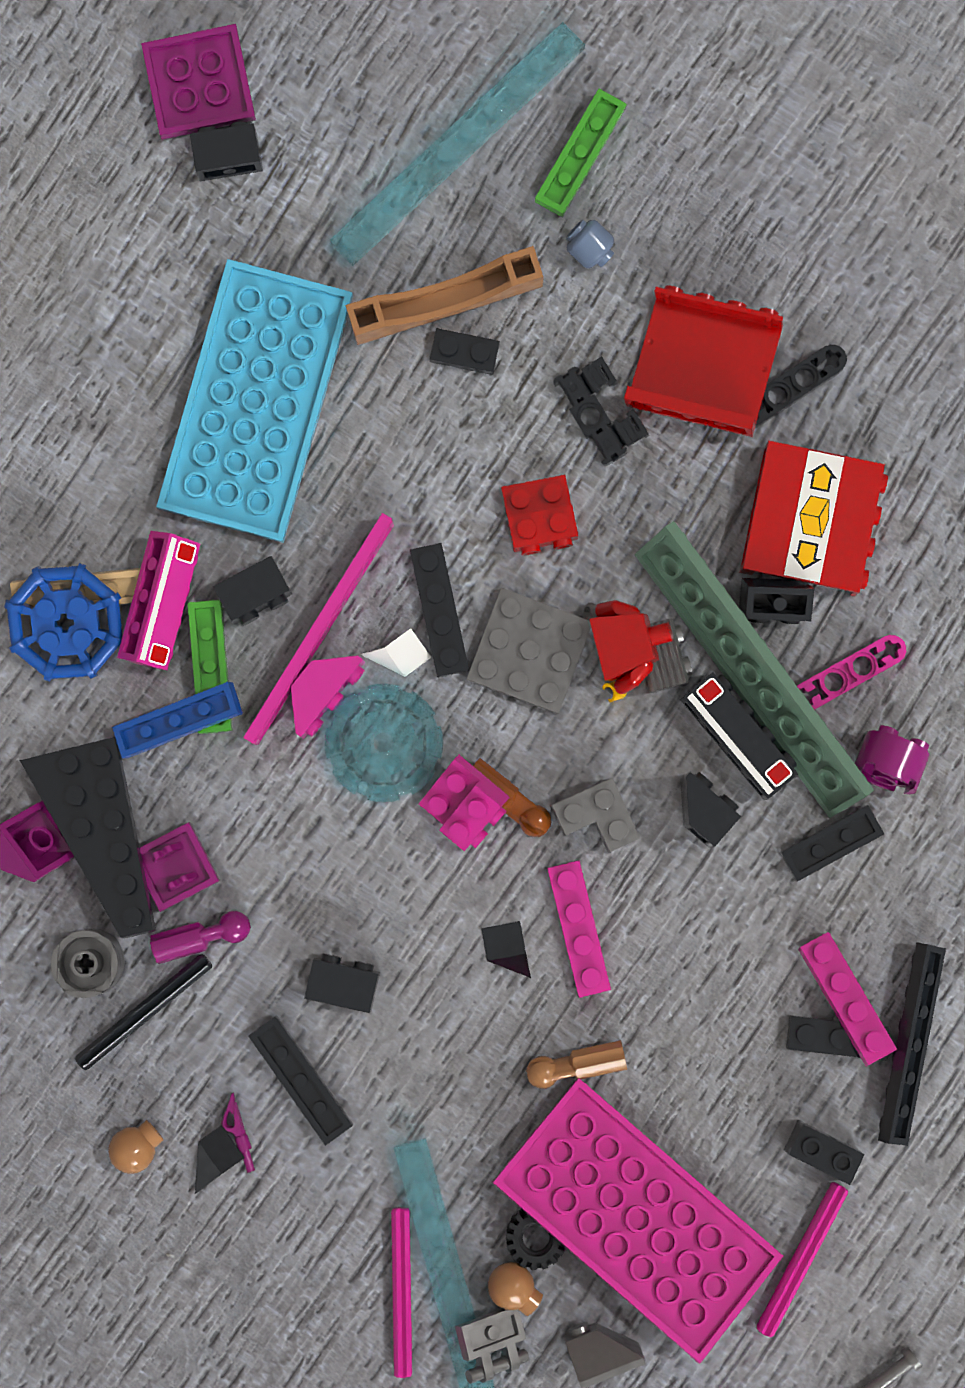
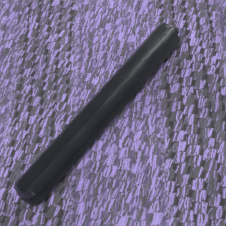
M200 954L77 1054L75 1057L77 1064L83 1070L92 1067L212 968L208 958Z

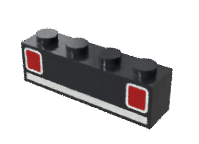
M712 672L680 700L761 798L768 800L798 775L794 769L797 763L787 751L784 750L781 753L773 744L776 738L765 725L759 727L751 718L755 714L750 706L743 699L738 702L730 693L733 690L730 682L722 674L717 677Z

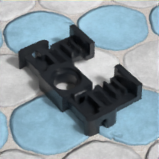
M601 356L582 368L581 374L577 375L580 372L578 367H572L567 370L568 373L556 377L553 383L555 387L560 384L573 406L569 409L586 439L592 437L605 459L601 464L608 466L627 454V448L621 449V447L625 445L629 447L642 438H647L649 433L634 409L626 413L628 416L626 419L619 423L615 420L613 421L614 424L608 427L612 423L594 393L596 395L600 393L598 389L607 383L609 387L611 385L615 386L618 383ZM587 408H595L600 414L598 422L592 426L584 424L581 420V415Z

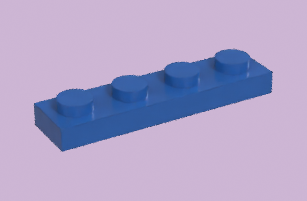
M226 682L116 725L112 729L121 758L128 759L239 716L243 712L233 682Z

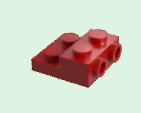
M566 475L501 487L514 552L521 551L522 556L532 555L541 552L540 547L553 545L554 549H563L573 546L572 541L578 540V531Z

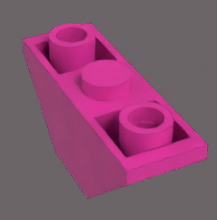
M357 655L313 660L307 665L291 685L295 733L303 739L307 734L313 737L324 723L320 719L328 708L334 711L344 698V695L341 694L348 683L354 685L365 672L362 668L365 662L361 657Z

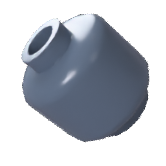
M582 219L566 237V240L569 241L566 247L568 253L585 268H592L596 264L603 267L614 254L611 250L614 237L596 220L585 222Z

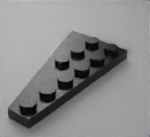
M112 737L20 760L119 936L125 939L156 931L123 762L116 738Z

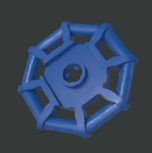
M79 563L78 566L40 568L37 566L32 569V574L11 599L5 601L4 608L7 609L11 646L8 648L11 653L15 652L42 674L46 681L57 678L86 676L92 679L98 675V670L121 644L123 637L119 605L121 596L119 592L115 593L88 571L84 564ZM72 580V586L65 589H53L50 581ZM82 584H85L101 599L96 603L87 599L83 595L84 593L80 591ZM39 586L45 595L37 602L35 607L25 603ZM107 609L109 630L100 629L98 610ZM63 613L67 614L68 619L74 620V625L69 626L68 631L63 630L62 626L57 625V620L61 619V614ZM21 614L30 615L32 634L23 637ZM96 637L104 640L105 643L91 658L86 651L87 647ZM36 641L44 651H48L51 654L48 662L28 646ZM78 655L81 664L58 665L59 657Z

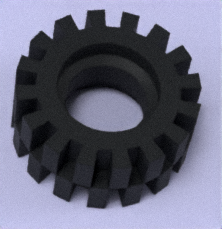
M521 1209L519 1213L514 1214L506 1229L508 1251L514 1261H517L524 1268L529 1267L531 1270H537V1268L547 1269L549 1265H554L558 1262V1258L564 1253L565 1246L549 1233V1242L543 1249L534 1251L526 1247L523 1242L524 1231L531 1225L540 1224Z

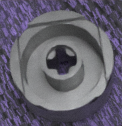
M98 929L81 930L69 934L56 946L51 957V973L56 983L66 993L78 998L94 997L115 987L123 974L125 965L124 953L119 941L109 933ZM88 956L90 960L94 961V967L89 968V972L88 967L82 965V959H86Z

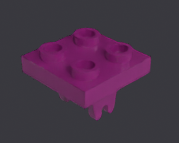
M191 822L140 847L147 887L160 912L220 881Z

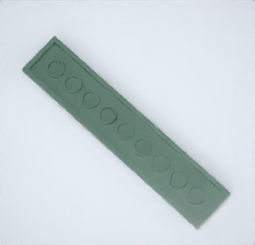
M674 521L665 526L634 555L725 678L730 682L739 697L753 710L755 714L753 716L761 726L765 725L774 735L776 740L773 743L781 753L784 750L787 751L795 760L797 766L794 769L829 818L867 797L874 789L864 774L860 772L844 747L840 745L826 726V723L808 702L806 696L799 690L785 668L767 647L765 641L747 620L745 614L735 604L725 587L709 569L705 560L701 558L684 532L680 530Z

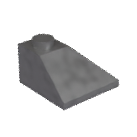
M588 1322L579 1323L569 1329L570 1333L565 1335V1342L581 1388H587L646 1364L639 1342L597 1323L588 1325Z

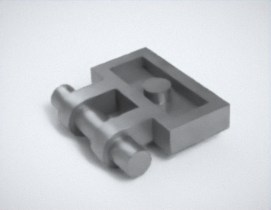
M500 1309L455 1326L463 1360L471 1361L476 1359L475 1368L465 1372L466 1379L470 1384L477 1381L487 1382L494 1379L495 1374L503 1371L510 1373L519 1369L521 1364L529 1361L527 1350L521 1349L517 1351L515 1344L526 1339L518 1309ZM501 1349V1357L492 1361L490 1353Z

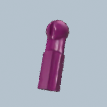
M229 911L215 925L204 927L200 922H195L150 935V945L156 963L161 964L207 951L209 942L218 939H224L230 943H239L246 939L251 926L245 914L238 911Z

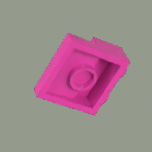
M458 755L420 801L419 805L443 824L439 831L465 851L470 845L476 849L488 835L484 828L488 823L493 826L497 824L507 812L502 806L510 797L462 756Z

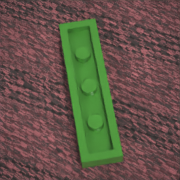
M601 89L597 90L537 193L535 203L563 218L627 106L625 102Z
M220 600L188 603L195 694L229 682L223 609ZM232 718L202 729L198 733L207 734L233 731Z

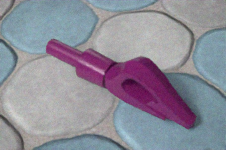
M233 1092L223 1114L221 1125L227 1133L235 1136L236 1146L245 1157L243 1161L246 1171L249 1173L255 1171L249 1149H252V1146L245 1132ZM229 1112L234 1115V1126L227 1124Z

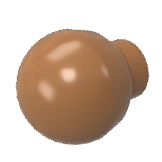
M148 1120L139 1127H126L117 1132L110 1141L108 1149L110 1161L116 1169L123 1173H139L145 1170L152 1162L155 1155V1147L164 1139Z
M503 1263L496 1267L489 1277V1295L497 1306L505 1310L518 1309L524 1315L529 1316L536 1310L543 1298V1294L534 1287V1280L526 1267L520 1266L519 1263Z

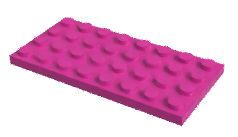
M580 1078L575 1080L492 1181L497 1188L699 1364L783 1257L779 1251Z

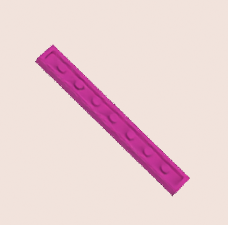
M382 513L247 730L243 737L254 745H259L290 695L291 685L310 663L394 527L393 520L389 516Z

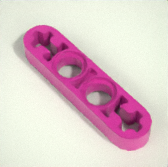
M896 635L884 636L800 683L797 687L799 690L802 689L804 693H808L816 688L812 682L817 681L819 690L826 698L821 700V695L818 694L809 700L815 710L899 663L906 655L905 642ZM885 642H888L889 645L896 644L898 650L894 652L896 658L893 659L891 655L880 659L879 662L883 666L879 668L875 656L869 650L873 648L876 655L886 649ZM864 657L870 662L871 668L867 675H859L854 671L853 662L856 658ZM836 673L841 677L842 686L838 691H830L825 687L824 679L827 674Z

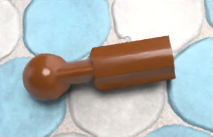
M479 758L473 766L510 797L502 806L507 811L506 814L516 821L522 831L530 837L543 836L552 823L551 815L547 809L540 805H535L519 792L518 787Z

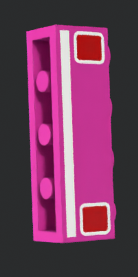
M150 531L117 658L146 667L168 670L173 656L177 632L181 626L184 605L189 595L194 567L198 561L200 543L172 533Z

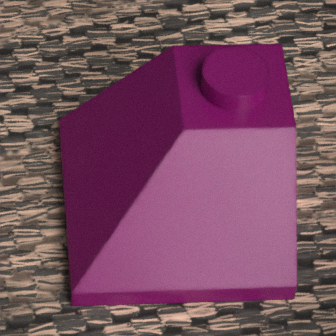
M43 801L36 803L0 824V870L36 882L75 858Z

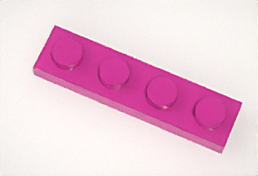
M580 860L547 868L578 997L581 998L611 990Z
M827 932L799 947L800 954L865 1066L867 1067L896 1051L895 1044L830 933Z

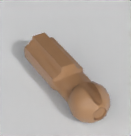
M620 1040L573 1050L570 1056L551 1059L548 1056H538L529 1062L526 1072L528 1081L532 1086L538 1089H546L553 1086L559 1079L573 1076L576 1079L595 1077L627 1070V1065Z

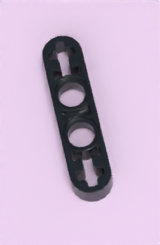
M827 345L768 383L763 397L765 407L759 412L755 428H758L838 375L847 362L845 351L838 345ZM827 353L831 357L836 355L839 358L836 362V368L830 364L819 373L817 367L826 360ZM798 371H809L813 376V383L807 387L800 386L795 379ZM773 388L783 389L786 393V401L782 404L772 403L768 396L769 391Z

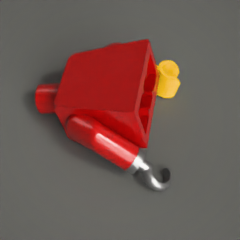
M617 600L597 604L588 603L584 607V617L591 624L605 681H612L605 683L602 688H611L613 690V697L608 699L609 702L623 699L627 692L638 687L653 671V663L659 660L656 646L673 641L670 624L666 622L651 626L647 614L640 613L636 606Z

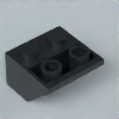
M700 772L697 774L686 773L680 779L683 826L708 848L715 847L742 817L736 812L739 806L725 794L722 796L716 795L711 790L713 783Z

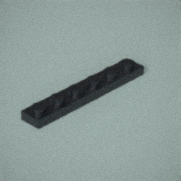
M916 943L915 952L911 959L912 968L909 984L905 990L906 999L903 1014L898 1026L897 1050L894 1051L892 1056L893 1065L890 1081L886 1087V1101L883 1116L879 1122L880 1132L878 1141L908 1146L946 948Z

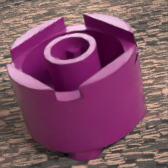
M880 725L878 731H867L854 763L857 768L862 771L867 781L871 784L890 791H895L896 786L904 787V794H915L930 756L928 753L930 745L920 739L911 738L908 740L900 737L896 729L885 725Z

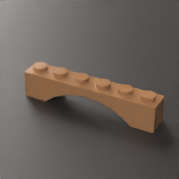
M534 246L503 255L475 270L440 283L405 292L376 295L345 306L357 345L541 288L543 287L544 276Z

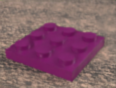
M236 24L141 43L159 134L162 140L197 133L200 128L204 127L221 128L235 122L256 120Z

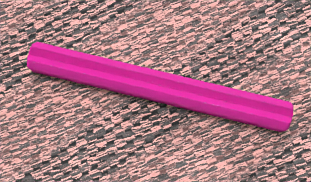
M835 1182L830 1184L757 1324L758 1331L765 1336L772 1338L776 1333L846 1199L848 1190L842 1185Z
M396 1207L391 1212L394 1376L397 1378H407L412 1375L410 1210L406 1207Z

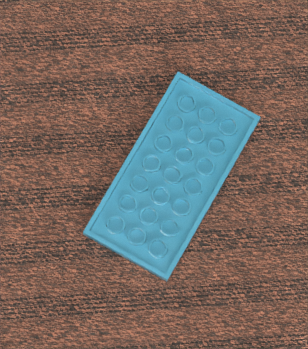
M227 259L156 507L159 510L284 543L348 313L345 305L352 302L353 292Z

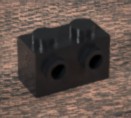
M742 578L739 609L745 614L748 621L766 623L767 620H780V622L785 624H799L800 621L811 622L814 588L809 583L797 580Z

